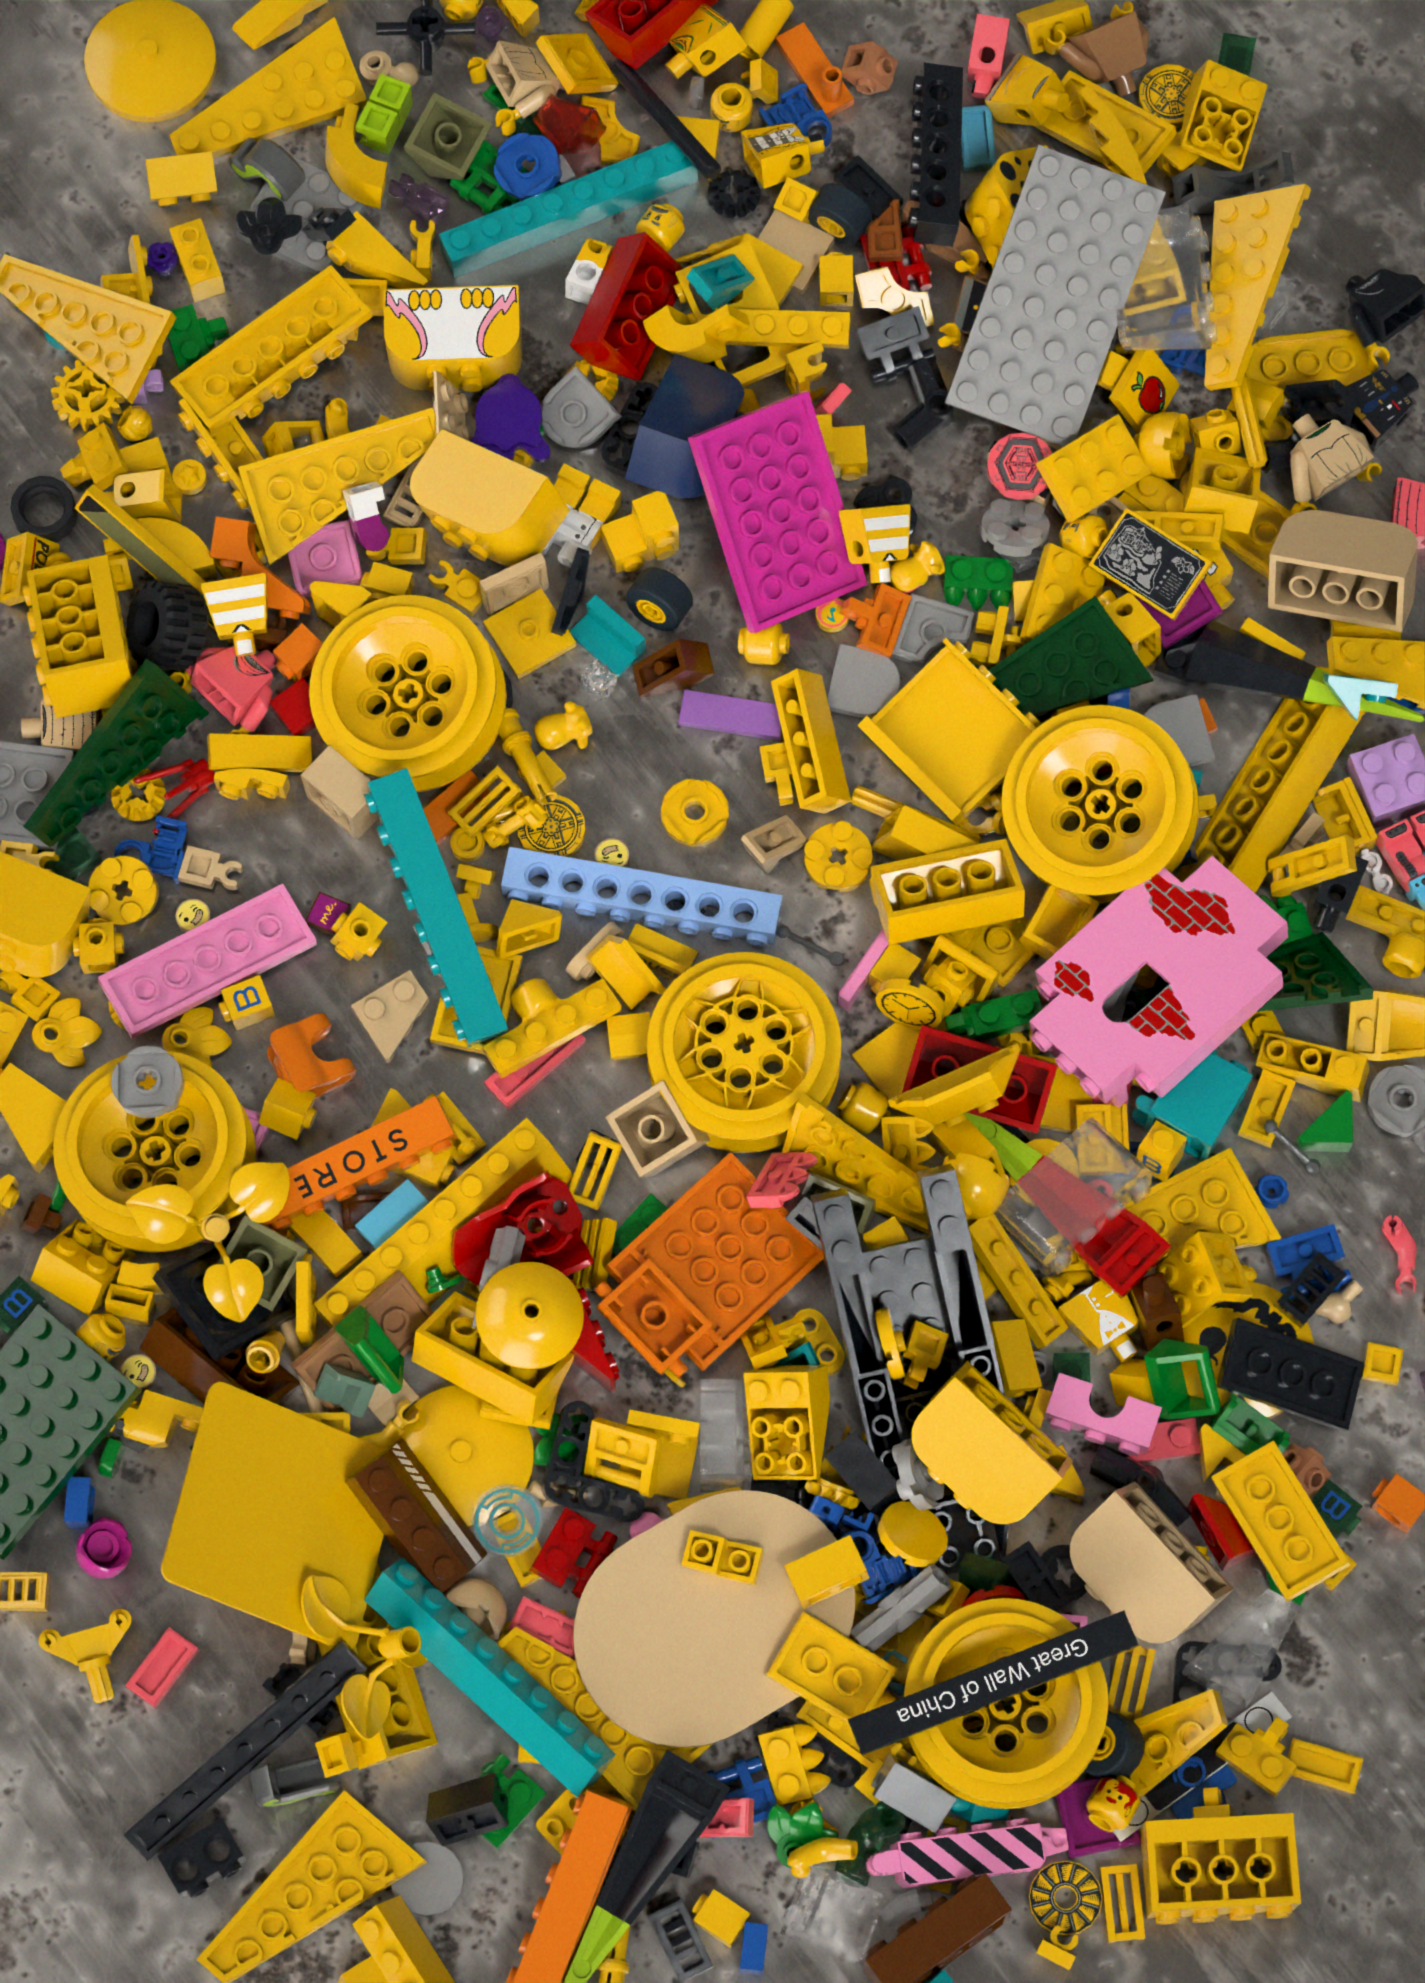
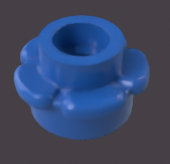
M1267 1174L1262 1176L1258 1180V1186L1254 1188L1263 1206L1269 1209L1277 1208L1279 1204H1284L1289 1197L1287 1182L1277 1175ZM1274 1189L1275 1193L1269 1194L1268 1190Z

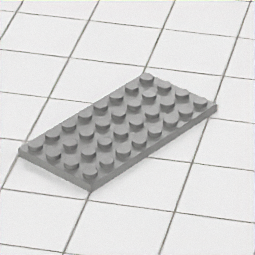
M1038 145L944 403L1061 446H1065L1075 440L1166 192Z

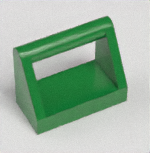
M359 1305L333 1329L370 1376L391 1394H396L403 1386L404 1357L362 1305Z
M1164 1338L1144 1355L1154 1403L1156 1406L1162 1407L1159 1418L1172 1420L1216 1415L1222 1411L1207 1346ZM1196 1360L1205 1399L1188 1396L1181 1365L1182 1361Z

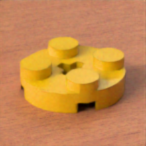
M839 821L820 827L809 837L804 847V867L808 877L818 887L825 890L828 888L838 890V892H848L859 887L869 875L873 861L872 846L866 835L858 828L853 827L846 821ZM835 850L845 852L844 860L846 863L841 865L837 861L832 864L830 862L832 852Z
M117 856L105 859L95 868L88 887L91 888L90 906L101 918L114 922L117 925L132 924L147 917L155 908L159 897L158 882L151 868L144 861L132 856ZM123 880L129 882L128 888L132 890L131 896H124L120 900L117 898L118 892L115 891L116 884L121 885Z

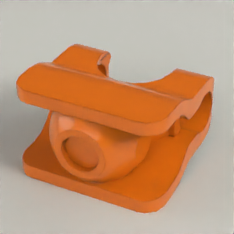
M324 1013L312 1015L299 1022L274 1030L269 1040L271 1045L266 1053L278 1078L292 1083L296 1091L315 1093V1100L347 1084L353 1079L357 1071L352 1061L348 1058L329 1062L319 1059L313 1053L312 1045L324 1039L331 1029L332 1024Z

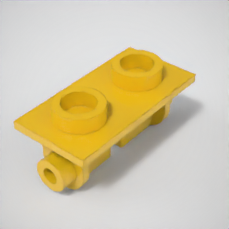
M442 1091L436 1097L440 1099L458 1136L457 1139L451 1141L453 1146L449 1150L452 1152L455 1162L460 1166L487 1144L445 1092ZM432 1093V1094H430L429 1096H427V1097L424 1099V1101H426V1100H428V1099H430V1098H432V1097H434V1096H436V1095H435L434 1093Z

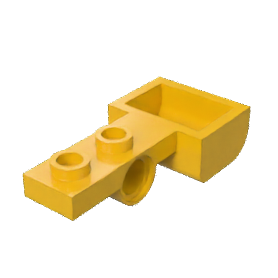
M1048 884L1019 941L1026 948L1048 960L1094 919L1092 917L1100 903L1088 895L1068 892ZM1146 963L1140 969L1133 986L1140 990L1151 988L1157 981L1159 974Z

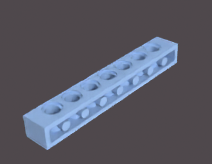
M509 847L501 882L502 896L507 897L509 901L514 899L526 903L528 901L541 903V906L554 910H561L562 907L575 909V912L584 916H595L596 913L610 915L609 917L612 920L618 922H629L630 919L644 921L643 923L646 926L652 928H663L664 925L678 927L680 932L686 934H698V931L711 933L716 939L725 941L732 940L733 937L745 939L748 944L764 947L767 943L775 945L782 909V895L514 847ZM537 875L545 876L548 879L547 883L543 886H534L530 883V880ZM576 881L582 885V888L577 892H568L564 889V886L568 882ZM610 887L616 891V894L606 899L600 897L598 892L602 888ZM639 893H644L651 898L643 905L632 901V898ZM677 899L685 905L682 909L673 911L667 908L666 904L671 900ZM711 905L716 907L719 912L715 916L707 917L700 910L705 906ZM743 911L753 916L752 920L747 923L738 922L734 917L737 913Z

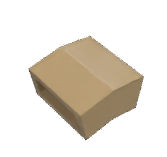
M404 1379L402 1389L396 1394H391L376 1381L374 1383L376 1387L367 1409L385 1428L390 1420L393 1421L397 1416V1406L402 1400L409 1399L411 1402L403 1410L402 1415L404 1416L408 1409L420 1398Z

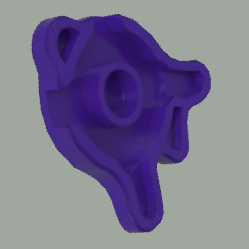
M514 374L503 375L496 385L481 396L476 405V431L470 442L512 461L515 452L521 449L534 461L543 463L550 458L551 453L549 446L540 433L542 411L539 400L533 392L522 385L518 376Z

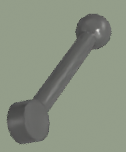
M783 925L778 928L777 935L781 939L789 938L828 958L833 966H840L843 963L842 953L838 951L831 953L792 933L787 926Z
M1269 1119L1264 1123V1130L1268 1133H1273L1306 1164L1308 1173L1316 1174L1319 1172L1320 1162L1317 1159H1310L1278 1129L1276 1121Z

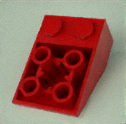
M582 1287L577 1289L583 1304L584 1321L580 1337L570 1351L575 1355L572 1363L612 1394L616 1392L615 1381L620 1379L618 1375L619 1369L612 1353L608 1352L605 1354L603 1348L606 1347L605 1337L598 1320L591 1321L589 1318L592 1315L591 1304Z

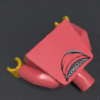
M234 646L230 648L210 647L204 649L200 657L197 656L194 665H189V668L184 673L175 672L170 675V678L176 683L184 681L181 688L188 694L191 692L193 685L234 726L239 723L242 725L239 730H232L228 734H249L250 731L254 732L268 711L273 695L270 687L273 674L270 670L275 667L276 659L266 649L256 655L236 657Z

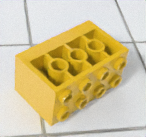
M108 554L26 571L29 585L23 586V593L26 605H32L29 608V612H27L31 632H36L33 634L34 638H31L35 658H41L35 666L39 684H46L42 686L46 706H53L56 719L110 708L132 679L133 672L120 599Z
M1294 1813L1145 1821L1139 1830L1142 1843L1141 1857L1146 1919L1155 1918L1157 1925L1176 1924L1181 1917L1192 1916L1194 1923L1213 1922L1218 1915L1229 1914V1920L1231 1921L1252 1919L1255 1913L1266 1912V1918L1268 1919L1289 1917L1288 1914L1293 1913L1292 1911L1301 1904ZM1254 1865L1263 1870L1264 1874L1261 1878H1256L1255 1874L1251 1873L1250 1869ZM1217 1867H1221L1227 1873L1223 1881L1213 1874ZM1180 1869H1184L1186 1873L1190 1874L1191 1878L1187 1883L1182 1882L1181 1878H1177L1176 1873Z

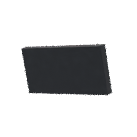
M1235 1318L1232 1319L1216 1386L1225 1391L1344 1432L1349 1430L1365 1363L1252 1322Z

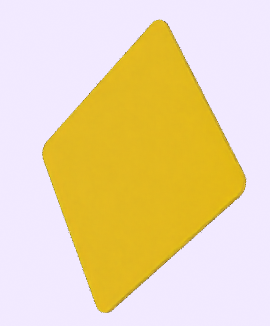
M217 1382L213 1384L206 1396L161 1564L163 1577L169 1583L328 1646L335 1647L343 1639L351 1649L354 1648L360 1633L343 1631L338 1628L334 1637L324 1639L309 1629L302 1614L301 1594L305 1580L309 1575L335 1578L345 1586L351 1599V1612L344 1622L350 1625L362 1626L367 1605L364 1599L371 1589L384 1534L345 1483V1480L386 1449L227 1383Z

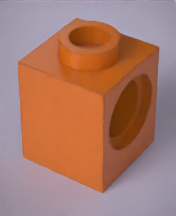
M301 623L273 650L278 662L275 664V667L288 680L292 677L297 681L301 678L306 680L312 673L316 656L323 642Z
M1397 1473L1390 1482L1383 1478L1372 1493V1496L1377 1500L1371 1509L1405 1534H1407L1425 1509V1494Z

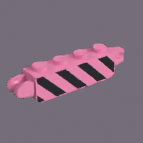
M1028 1818L1006 1821L1007 1827L993 1829V1823L976 1824L971 1826L972 1832L958 1834L957 1827L939 1829L936 1831V1837L922 1838V1832L900 1835L899 1842L890 1845L891 1850L882 1853L878 1852V1854L875 1853L870 1858H867L865 1868L869 1875H876V1877L879 1875H894L895 1882L903 1889L964 1881L973 1874L978 1879L984 1873L988 1877L1031 1872L1034 1869L1041 1868L1047 1856L1069 1850L1067 1833L1065 1828L1041 1827L1040 1823L1029 1824Z

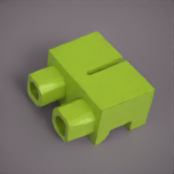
M382 73L380 74L369 97V101H367L355 125L356 132L363 134L359 141L360 144L366 145L371 150L381 154H390L413 106L412 87L410 84Z

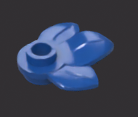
M1193 1755L1172 1772V1777L1175 1783L1179 1781L1183 1786L1194 1789L1171 1805L1177 1819H1191L1193 1817V1807L1205 1806L1203 1788L1218 1787L1222 1793V1805L1227 1804L1223 1790L1228 1789L1237 1782V1778L1228 1766H1224L1204 1781L1206 1768L1202 1763L1203 1760ZM1186 1767H1200L1202 1775L1198 1782L1188 1783L1182 1778L1184 1777L1183 1771Z

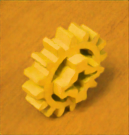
M75 360L76 368L73 370L64 366L65 376H55L54 379L58 387L51 388L52 397L55 398L52 400L54 410H59V419L61 421L68 419L69 426L72 429L80 423L83 432H87L91 424H94L96 428L103 420L111 425L113 423L111 414H121L122 411L118 403L125 402V399L109 385V388H107L106 384H99L97 378L102 379L87 366H82L79 360ZM70 406H77L79 412L75 411Z

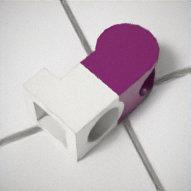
M373 481L342 490L356 541L370 551L383 549L388 543L389 532L381 523L376 503L385 499L382 486Z

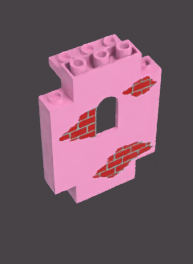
M1213 856L1183 883L1164 867L1153 878L1121 893L1036 970L1037 989L1050 1003L1029 1021L1032 1032L1030 1038L1042 1052L1045 1053L1048 1050L1056 1057L1055 1062L1067 1075L1073 1073L1080 1079L1081 1087L1092 1098L1098 1096L1105 1104L1110 1100L1116 1107L1120 1108L1129 1099L1126 1085L1135 1078L1146 1092L1150 1093L1153 1090L1162 1099L1283 988L1282 972L1266 957L1289 937L1287 921ZM1146 963L1169 983L1143 1009L1126 1022H1113L1103 1013L1105 1001Z

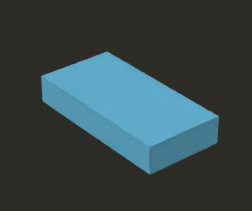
M987 105L962 107L961 155L963 172L990 170L996 162L992 113Z
M407 1179L355 1224V1228L376 1250L423 1209L429 1201Z

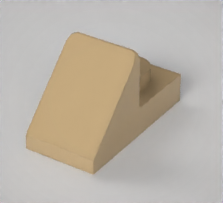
M786 814L744 834L741 841L747 853L766 874H769L781 858L803 848L808 839Z

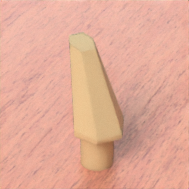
M535 1480L532 1481L528 1493L541 1499V1506L543 1508L560 1506L548 1501L543 1496L541 1483ZM554 1482L550 1484V1488L555 1490L554 1496L558 1497L560 1493L568 1492L574 1494L571 1502L576 1503L578 1488H571ZM585 1490V1492H584V1495H583V1498H584V1499H585V1497H586L587 1494H588V1490Z

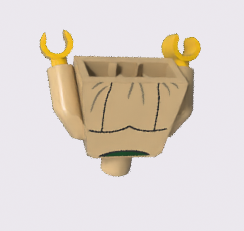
M498 40L494 51L487 55V59L473 57L467 65L471 82L474 84L482 83L487 79L486 69H488L508 107H515L514 110L501 109L496 114V127L501 126L502 135L509 136L515 132V120L520 117L524 119L537 109L552 104L558 90H565L540 49Z
M1309 414L1302 416L1292 425L1302 439L1298 441L1290 452L1294 499L1297 501L1291 509V515L1302 512L1305 508L1306 511L1317 510L1314 504L1309 503L1311 498L1316 501L1355 476L1360 482L1371 483L1372 479L1369 473L1371 475L1381 474L1382 467L1380 464L1371 462L1374 456L1363 433L1342 425L1335 419L1319 428Z

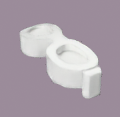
M1367 848L1361 850V858L1369 861L1365 871L1373 878L1374 891L1389 896V892L1393 887V881L1389 875L1379 873L1382 868L1380 855L1376 852H1369Z

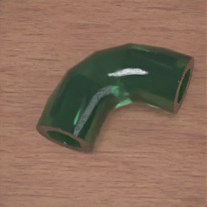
M882 1801L873 1804L864 1811L852 1825L845 1838L857 1841L858 1854L853 1860L836 1861L833 1877L848 1886L866 1887L871 1876L868 1871L866 1872L867 1869L865 1868L867 1858H870L875 1853L878 1854L889 1838L902 1831L905 1826V1815Z

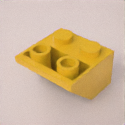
M77 1218L43 1247L30 1280L90 1316L105 1303L110 1284L118 1285L117 1279L122 1260L133 1262L136 1254L127 1248L106 1240L87 1223Z

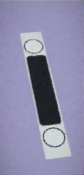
M1273 1692L1267 1694L1230 1721L1224 1730L1193 1754V1756L1203 1760L1202 1763L1206 1768L1204 1781L1228 1764L1216 1755V1750L1237 1723L1254 1734L1258 1728L1266 1732L1277 1716L1285 1722L1292 1717ZM1186 1767L1182 1778L1188 1783L1198 1782L1202 1775L1200 1767ZM1172 1773L1140 1798L1141 1804L1129 1825L1123 1830H1114L1113 1833L1122 1842L1141 1828L1145 1821L1152 1820L1194 1788L1185 1787L1179 1781L1175 1783Z

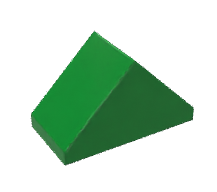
M1346 1090L1297 1138L1295 1145L1301 1151L1349 1152L1353 1144L1352 1094Z

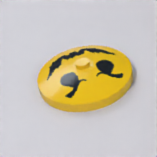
M1248 1281L1253 1294L1245 1302L1218 1301L1186 1328H1183L1184 1342L1208 1347L1216 1383L1232 1319L1240 1318L1314 1345V1339L1308 1322L1300 1329L1273 1306L1283 1295L1281 1292L1267 1285ZM1196 1360L1182 1361L1181 1365L1188 1396L1205 1399ZM1217 1388L1222 1406L1231 1392ZM1237 1395L1268 1419L1284 1412Z

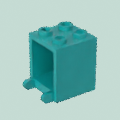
M1216 1050L1208 1055L1162 1099L1158 1096L1156 1101L1145 1095L1139 1096L1135 1103L1137 1109L1132 1113V1120L1144 1127V1130L1149 1132L1157 1120L1187 1137L1184 1153L1200 1162L1208 1159L1243 1101L1253 1077L1252 1074L1248 1073L1249 1070L1245 1065L1235 1060L1228 1062L1219 1057Z

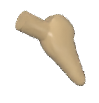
M1353 1279L1340 1293L1332 1292L1314 1314L1326 1317L1335 1324L1346 1322L1351 1317L1352 1308L1350 1302L1363 1288ZM1314 1297L1310 1300L1314 1303L1317 1298ZM1302 1302L1296 1304L1304 1312L1309 1309Z

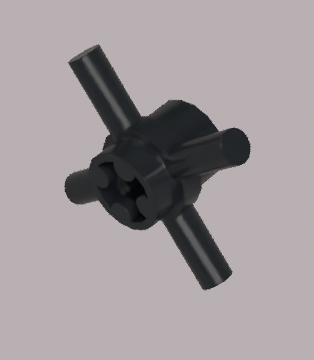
M420 0V7L412 11L407 22H376L377 36H408L412 46L419 52V74L422 76H430L432 74V53L441 48L445 35L476 34L475 21L444 22L441 14L433 8V0ZM422 29H428L429 32L424 33L422 32Z

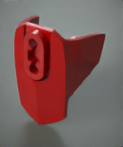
M548 1170L524 1180L512 1193L455 1230L452 1241V1259L455 1269L466 1279L478 1286L485 1261L489 1259L491 1243L496 1228H504L505 1226L515 1227L526 1236L519 1263H543L567 1276L592 1265L594 1260L580 1236L582 1224L581 1211L567 1184L551 1176ZM556 1200H559L562 1204V1208L558 1213H555L553 1210V1204ZM531 1218H534L535 1221L532 1222V1226L528 1230L527 1223Z

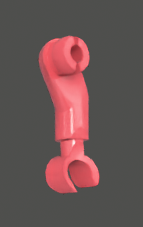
M1391 1215L1387 1216L1384 1219L1382 1231L1398 1254L1400 1276L1395 1281L1396 1292L1402 1295L1400 1284L1403 1282H1410L1413 1285V1291L1416 1292L1417 1282L1415 1276H1413V1270L1416 1267V1242L1399 1216L1394 1215V1218Z

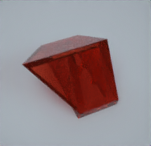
M550 94L542 107L533 116L534 123L543 135L552 142L559 155L589 153L607 128L603 124L596 108L561 100L553 94Z

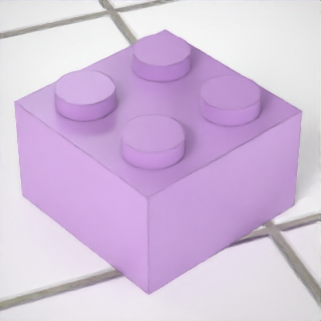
M1414 733L1349 755L1345 771L1348 777L1350 776L1374 829L1425 810V758Z

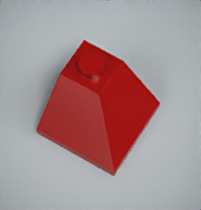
M1201 1493L1192 1496L1187 1506L1192 1512L1190 1517L1222 1572L1256 1554L1227 1505Z

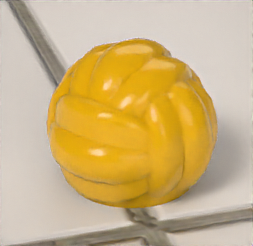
M138 405L128 406L118 420L117 429L126 440H144L152 432V419L145 408Z

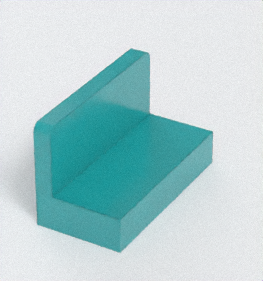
M595 594L586 603L587 614L570 630V633L578 644L613 675L619 677L646 651L645 637Z

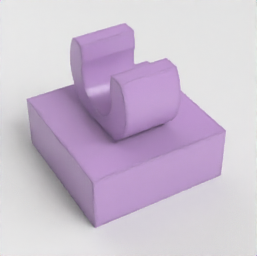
M154 369L149 371L134 400L135 405L148 404V391H164L161 370Z

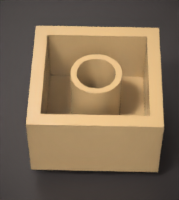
M330 745L301 774L306 797L356 840L379 818L377 812L370 813L364 798V794L369 792L368 782L376 780V778L361 773Z
M662 1080L605 1116L640 1178L655 1176L711 1141L707 1133L698 1130L686 1121L665 1080ZM660 1090H661L663 1096L665 1097L667 1103L665 1102V1100H664V1099L662 1098V1096L660 1095V1093H659Z

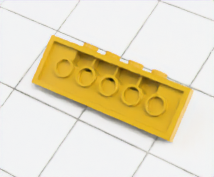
M330 265L171 379V387L181 399L185 398L200 422L211 434L235 416L239 420L245 416L254 418L264 409L263 403L274 396L279 399L285 396L290 391L292 382L299 377L307 379L314 375L318 369L317 364L327 357L330 360L339 357L345 350L344 345L348 343L346 336L373 317L371 310L334 267Z

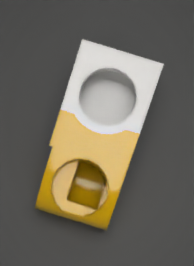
M590 237L586 239L565 280V298L588 305L612 253L613 245Z

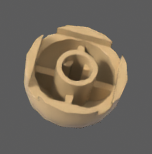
M461 1578L443 1592V1595L463 1614L467 1615L489 1638L499 1640L508 1618L506 1600L491 1581L485 1578Z

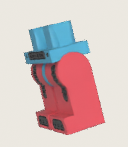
M1424 810L1411 816L1409 822L1405 819L1379 831L1375 844L1398 882L1406 891L1405 894L1411 902L1416 899L1425 911Z

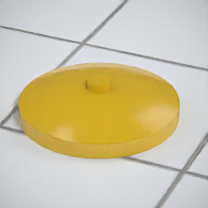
M133 0L114 8L96 24L86 44L84 64L88 82L93 93L107 109L132 121L151 123L181 116L195 107L204 98L214 81L217 68V54L209 28L188 7L172 0Z
M454 1385L435 1390L413 1404L404 1416L411 1415L414 1409L417 1408L419 1418L413 1424H406L403 1429L405 1431L400 1438L405 1440L469 1528H475L477 1508L486 1496L501 1489H513L525 1493L534 1469V1445L528 1426L480 1417L483 1399ZM511 1493L494 1495L485 1502L484 1506L487 1507L498 1498L510 1497ZM513 1493L512 1499L499 1500L493 1503L488 1510L481 1508L478 1526L489 1524L490 1515L497 1506L506 1503L516 1505L522 1496ZM504 1507L499 1509L495 1513L493 1521L504 1516L512 1508Z

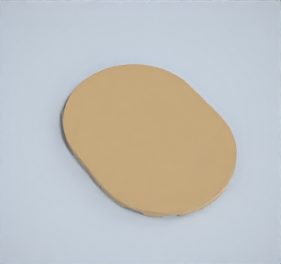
M740 1490L719 1493L703 1498L627 1541L605 1558L594 1571L583 1590L576 1610L573 1631L574 1655L581 1680L589 1696L608 1719L626 1732L655 1745L682 1748L701 1747L725 1740L797 1699L800 1696L765 1676L803 1611L849 1638L855 1614V1589L853 1586L803 1609L784 1565L837 1541L821 1520L801 1505L771 1493ZM690 1530L724 1537L732 1542L763 1548L764 1555L756 1586L720 1578L681 1566Z

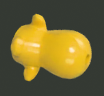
M922 541L921 546L910 544L909 549L913 556L905 560H899L890 566V583L893 588L903 593H910L924 585L928 581V576L945 573L943 559L937 548L929 541Z
M573 701L565 703L564 708L566 711L564 713L559 712L545 715L538 719L535 724L534 734L538 744L550 751L564 746L573 739H576L580 749H584L588 745L589 735L593 733L585 709L582 705H576Z

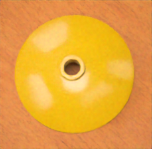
M521 1262L503 1268L488 1280L477 1301L475 1321L482 1343L496 1359L513 1368L537 1370L556 1364L573 1349L582 1331L584 1310L576 1287L562 1272L543 1263ZM534 1306L538 1310V1315L534 1318L528 1317L525 1314V1308Z

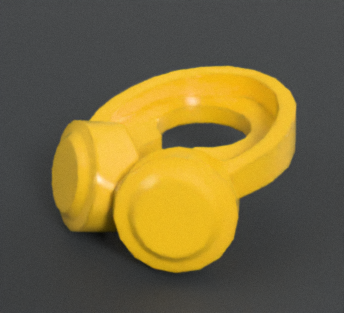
M995 791L978 806L986 811L996 809L997 813L994 817L986 818L978 826L970 824L968 817L959 824L961 828L980 836L993 832L1006 835L1007 832L1002 814V793Z

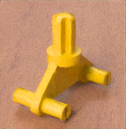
M117 1608L110 1614L109 1623L61 1636L56 1629L47 1628L39 1635L38 1642L43 1650L79 1667L80 1672L85 1671L94 1702H106L115 1696L107 1664L111 1663L110 1656L131 1625L132 1615L127 1609Z

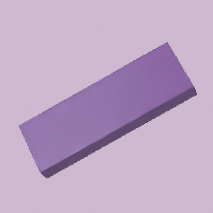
M684 689L679 716L680 726L780 741L782 728L776 704Z

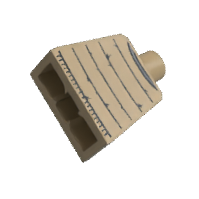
M42 699L41 717L21 719L22 738H41L42 747L74 750L77 754L99 724L100 710L56 719L53 706H46L44 699Z

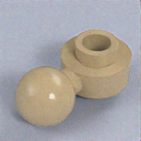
M379 50L365 54L359 64L363 79L372 86H375L381 73L408 83L411 87L417 83L419 78L415 65L410 62H401L394 66L389 55ZM380 63L378 67L371 68L373 64Z

